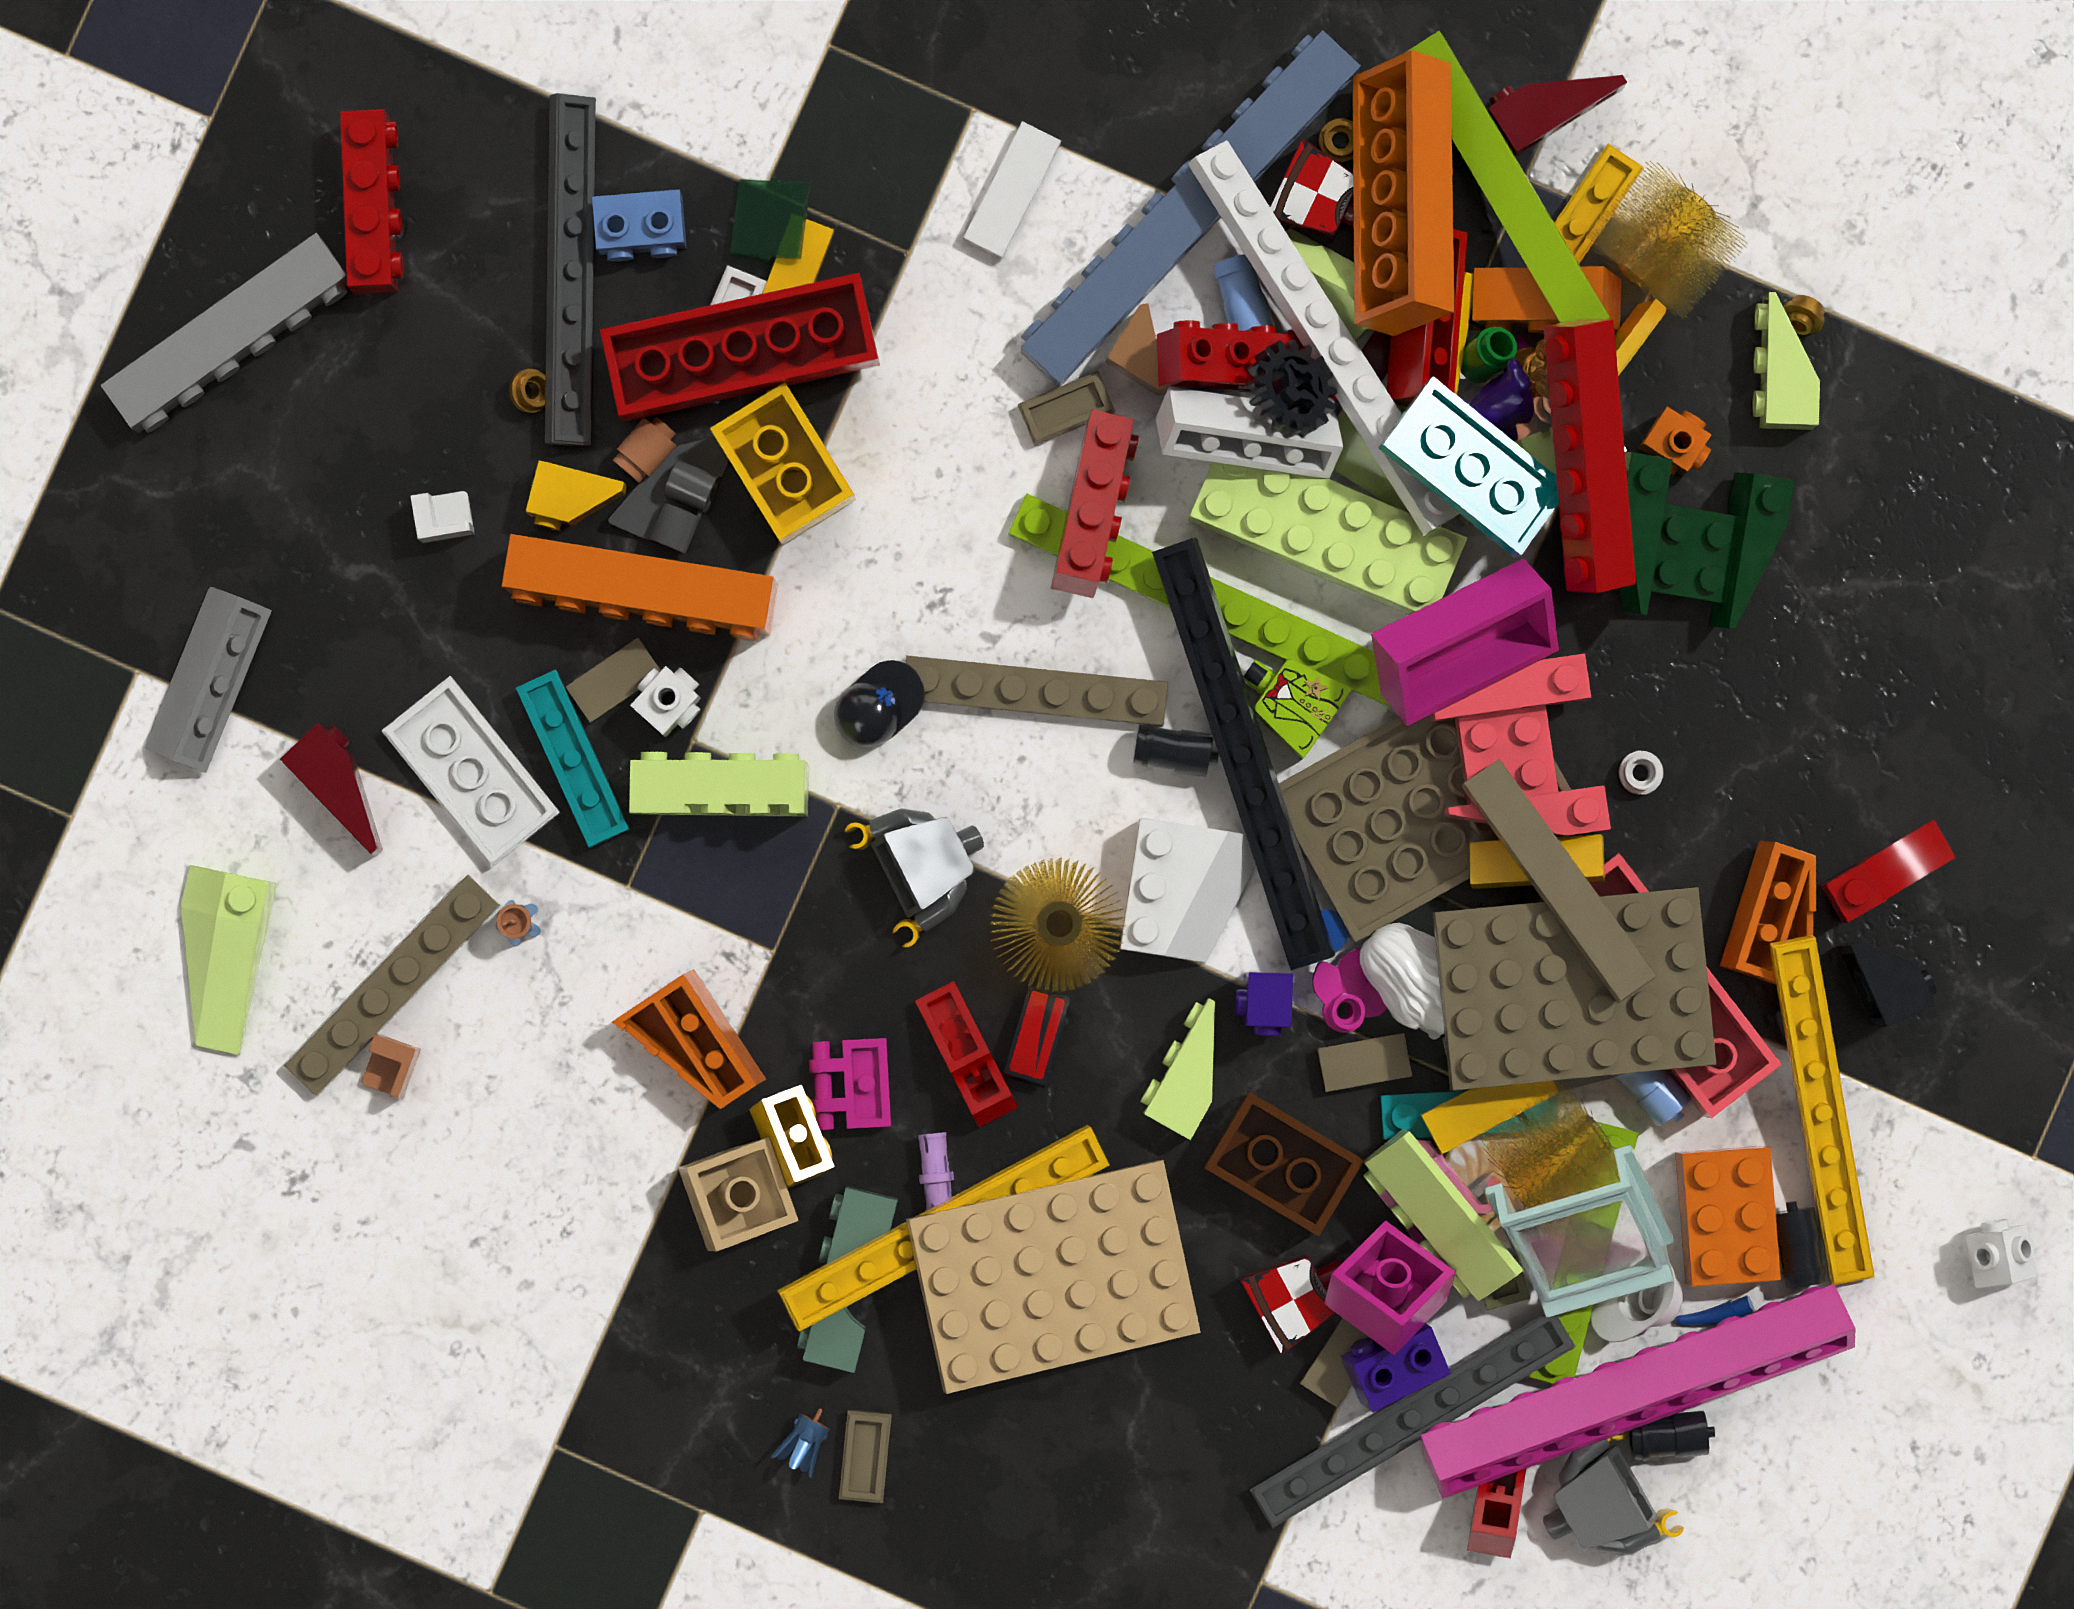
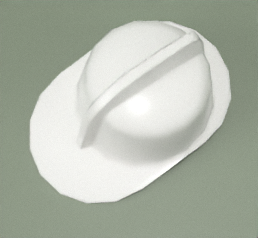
M1646 1255L1630 1267L1651 1262L1653 1259L1651 1255ZM1671 1266L1674 1280L1672 1282L1594 1304L1591 1321L1592 1327L1599 1337L1609 1342H1624L1649 1327H1662L1672 1322L1680 1311L1683 1295L1688 1291L1685 1283L1676 1278L1673 1267Z

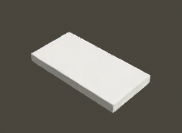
M451 676L382 730L384 735L491 868L561 813Z

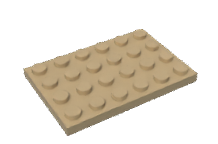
M1164 1160L1147 1162L906 1219L943 1393H953L1201 1333Z

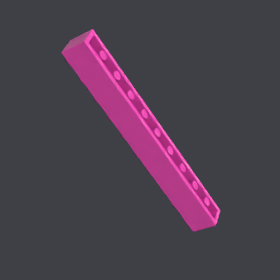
M1834 1284L1824 1288L1819 1286L1811 1287L1800 1293L1797 1298L1783 1303L1778 1301L1767 1303L1759 1308L1756 1313L1742 1318L1737 1316L1726 1318L1719 1322L1715 1328L1701 1333L1696 1331L1685 1333L1678 1337L1674 1343L1660 1348L1654 1346L1644 1348L1637 1352L1633 1358L1619 1363H1603L1596 1367L1592 1373L1578 1378H1562L1556 1381L1551 1388L1537 1393H1521L1507 1404L1496 1408H1480L1471 1413L1468 1418L1452 1424L1450 1422H1443L1434 1425L1427 1433L1421 1435L1423 1454L1440 1495L1444 1499L1855 1348L1856 1328Z

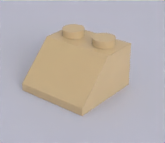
M769 1137L678 1167L707 1251L717 1252L799 1221Z

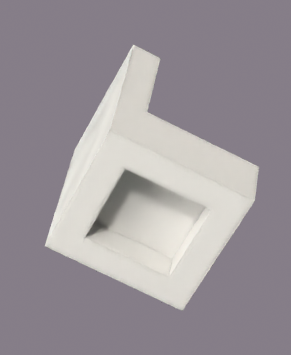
M465 491L431 496L429 493L411 495L417 538L422 543L475 534L469 497Z

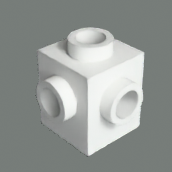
M666 666L661 672L654 668L638 685L637 688L642 693L630 706L662 735L667 737L677 725L684 729L701 710L696 706L701 697L694 692L699 684L680 667L675 673ZM667 692H675L676 698L671 705H663L662 698Z
M2008 1219L1981 1223L1982 1231L1966 1236L1967 1259L1972 1268L1975 1288L2015 1284L2037 1277L2033 1260L2034 1248L2029 1238L2027 1224L2009 1226Z

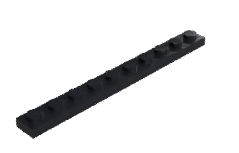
M1197 537L1153 551L1152 554L1290 970L1330 959L1336 955Z

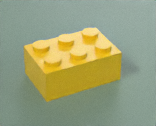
M785 382L710 428L781 545H784L856 500L854 492Z

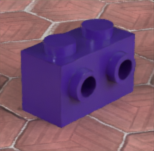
M1245 972L1244 990H1236L1235 1016H1243V1025L1253 1026L1252 1034L1281 1036V1027L1292 1026L1293 974Z
M1426 1323L1395 1355L1391 1354L1370 1337L1355 1342L1351 1346V1351L1340 1356L1359 1402L1372 1412L1451 1374L1433 1329Z

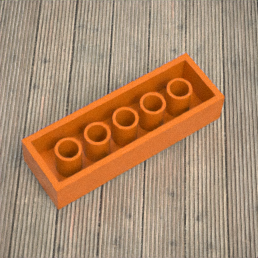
M1410 50L1353 76L1355 325L1392 336L1454 313L1451 63L1414 50Z
M510 534L502 587L512 594L511 599H515L517 603L542 606L543 599L555 601V606L564 611L585 613L586 606L599 608V613L607 618L629 620L630 613L643 615L642 620L651 625L671 628L673 620L687 622L686 627L690 631L715 635L716 627L730 629V634L733 635V638L758 642L759 634L770 636L778 583L773 576Z

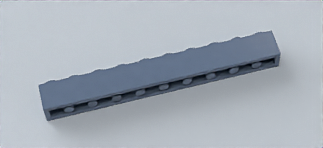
M1323 30L1315 39L1308 34L1291 53L1296 59L1285 70L1280 66L1276 67L1261 84L1266 90L1254 102L1248 97L1231 116L1236 122L1225 133L1220 129L1216 130L1203 144L1201 149L1207 151L1227 140L1255 183L1353 80V76L1359 73L1361 65ZM1189 160L1172 177L1171 180L1176 185L1165 196L1160 192L1156 193L1143 207L1141 212L1146 216L1137 226L1133 228L1130 224H1127L1114 237L1111 243L1116 248L1105 259L1098 255L1088 264L1081 273L1085 280L1077 289L1073 291L1070 287H1067L1054 300L1051 306L1056 311L1044 323L1039 318L1035 320L1022 334L1021 338L1025 343L1021 346V353L1057 387L1062 386L1222 218L1188 166Z

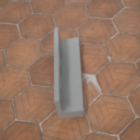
M214 587L208 589L145 744V749L204 773L207 772L272 610Z

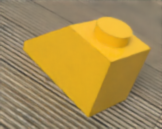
M539 460L526 512L530 516L536 517L535 525L560 531L561 524L574 526L625 496L628 486L622 481Z

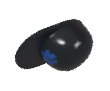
M897 660L879 662L871 667L855 683L843 691L836 701L834 719L841 736L849 743L862 748L882 745L896 736L919 714L923 707L925 689L920 675L907 663Z

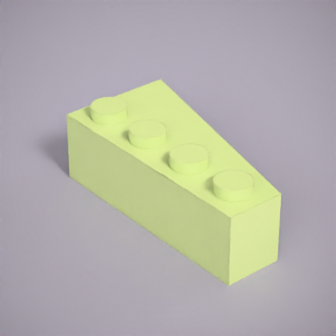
M641 752V760H630L629 813L633 815L808 817L809 764L805 760H799V754L788 753L773 754V760H755L754 753H729V760H711V753L687 752L685 753V760H667V752Z

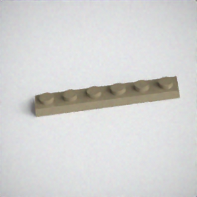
M906 655V663L917 671L923 681L925 689L924 702L1164 726L1168 682Z
M467 875L284 1066L315 1096H319L371 1042L374 1034H378L501 905L470 875Z

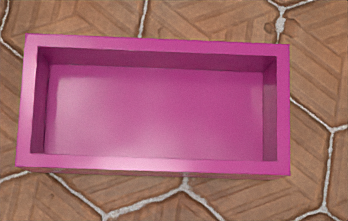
M1524 558L1371 633L1381 696L1407 726L1559 651L1551 588Z

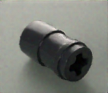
M1139 724L1133 763L1141 764L1143 767L1150 765L1173 769L1174 772L1206 777L1209 761L1218 763L1219 753L1211 751L1212 734L1183 729L1176 731L1158 728L1153 724H1148V726Z
M1797 1201L1786 1202L1787 1210L1776 1212L1778 1247L1783 1268L1781 1275L1782 1279L1785 1280L1786 1288L1825 1282L1824 1273H1826V1269L1822 1265L1818 1242L1820 1235L1815 1207L1798 1208Z
M1704 1411L1676 1413L1630 1430L1628 1435L1632 1459L1649 1461L1650 1458L1675 1456L1680 1458L1708 1455L1710 1448L1709 1438L1715 1437L1714 1426L1708 1427Z

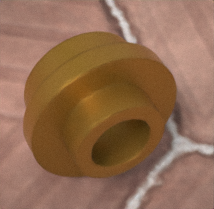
M1342 118L1329 121L1322 128L1319 135L1320 150L1337 163H1345L1353 159V122ZM1337 134L1345 135L1348 138L1349 144L1343 149H1338L1333 145L1332 138Z
M1796 295L1791 301L1785 303L1783 308L1797 334H1813L1822 329L1825 322L1823 316L1825 310L1819 301L1807 295Z
M524 369L513 376L509 385V394L513 404L519 410L526 413H534L545 408L546 376L536 369ZM526 384H528L532 389V396L530 399L527 397L525 392Z

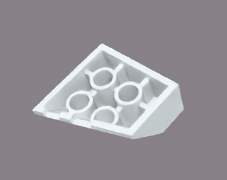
M1140 818L1119 949L1206 963L1256 867L1246 835Z

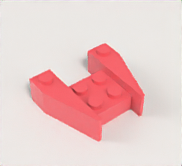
M1585 654L1540 660L1430 716L1431 723L1455 719L1464 782L1500 759L1555 836H1573L1611 829L1604 785L1558 792L1546 706L1586 701L1591 698ZM1467 794V805L1444 809V815L1447 817L1488 824Z

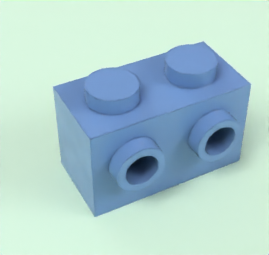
M680 190L592 197L596 250L600 256L607 255L608 261L634 259L633 253L650 251L653 258L673 257L677 255V249H687L683 197Z

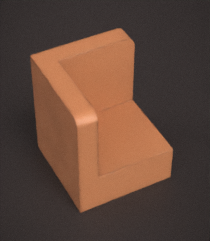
M374 1034L368 1050L372 1054L362 1083L365 1086L390 1094V1097L403 1099L421 1049L381 1034Z

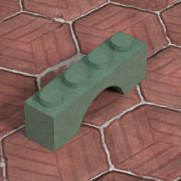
M849 1186L845 1188L844 1195L836 1193L829 1219L837 1221L833 1238L824 1237L819 1262L828 1264L891 1230L898 1199ZM845 1307L802 1330L797 1348L805 1350L804 1361L854 1373L866 1326L854 1318L848 1308Z

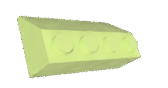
M1403 1128L1364 1160L1363 1163L1369 1170L1363 1177L1379 1196L1387 1191L1397 1203L1391 1211L1407 1230L1415 1225L1425 1239L1419 1245L1439 1260L1443 1259L1447 1266L1456 1271L1452 1285L1464 1299L1471 1294L1479 1302L1524 1271L1410 1131Z

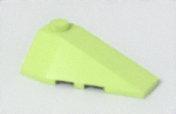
M194 865L189 867L181 904V915L196 1046L240 1055L277 886L275 882Z

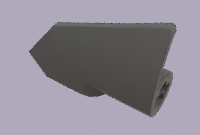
M713 436L678 445L650 478L647 475L608 518V522L622 530L685 555L703 512H707L712 505L730 462L716 438Z

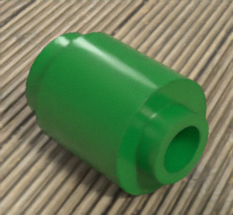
M1490 327L1484 329L1465 344L1461 373L1468 380L1475 383H1485L1507 367V362L1511 358H1515L1517 343L1514 336L1503 328Z

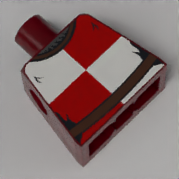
M1302 139L1270 208L1284 227L1334 239L1342 222L1354 227L1353 173Z
M1302 1255L1239 1278L1280 1355L1287 1352L1336 1313L1326 1306L1324 1302L1331 1275L1342 1264L1339 1258L1315 1270L1309 1257Z

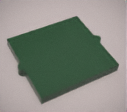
M772 177L770 181L740 179L730 254L733 256L760 257L765 262L770 261L771 258L801 259L810 184L780 181L777 177Z

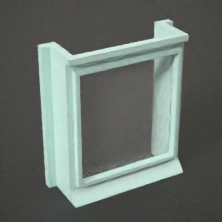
M1631 1145L1614 1150L1620 1182L1519 1212L1515 1211L1502 1183L1485 1188L1486 1196L1530 1284L1533 1285L1541 1301L1546 1318L1674 1281L1666 1245L1674 1243L1673 1235Z

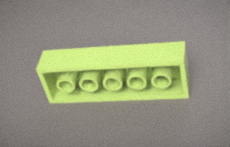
M1216 462L1211 464L1188 519L1189 522L1409 615L1443 598L1468 539L1441 526L1423 535L1410 513L1330 479Z

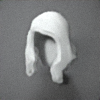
M1402 923L1387 924L1376 929L1372 936L1364 942L1360 951V965L1364 975L1378 991L1395 1020L1415 1030L1420 1028L1428 1033L1431 1039L1439 1038L1440 1035L1444 1034L1435 937Z

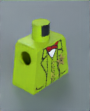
M1255 659L1243 676L1245 684L1262 695L1253 707L1256 717L1301 760L1306 757L1352 691L1347 685L1291 659L1285 661L1277 674Z

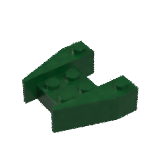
M1625 452L1636 584L1619 588L1622 612L1647 615L1651 592L1713 602L1709 626L1735 629L1788 524L1795 480L1755 473L1734 472L1728 513L1722 514L1666 504L1673 459Z

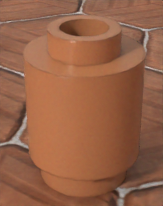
M657 417L651 423L643 418L617 448L619 453L613 461L640 483L646 475L650 478L677 447L671 441L676 433Z

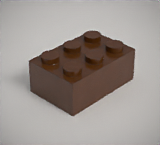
M1247 1091L1202 1167L1308 1231L1320 1236L1364 1160Z

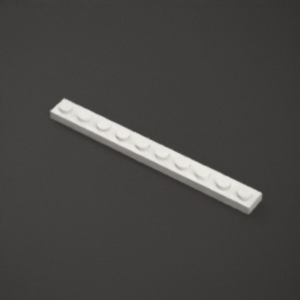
M1226 140L1194 157L1188 163V166L1304 347L1306 345L1312 347L1311 357L1313 359L1323 356L1325 359L1321 366L1323 372L1332 371L1334 375L1331 379L1327 380L1328 386L1337 389L1335 397L1423 535L1455 518L1460 513L1378 448L1402 414L1229 142Z

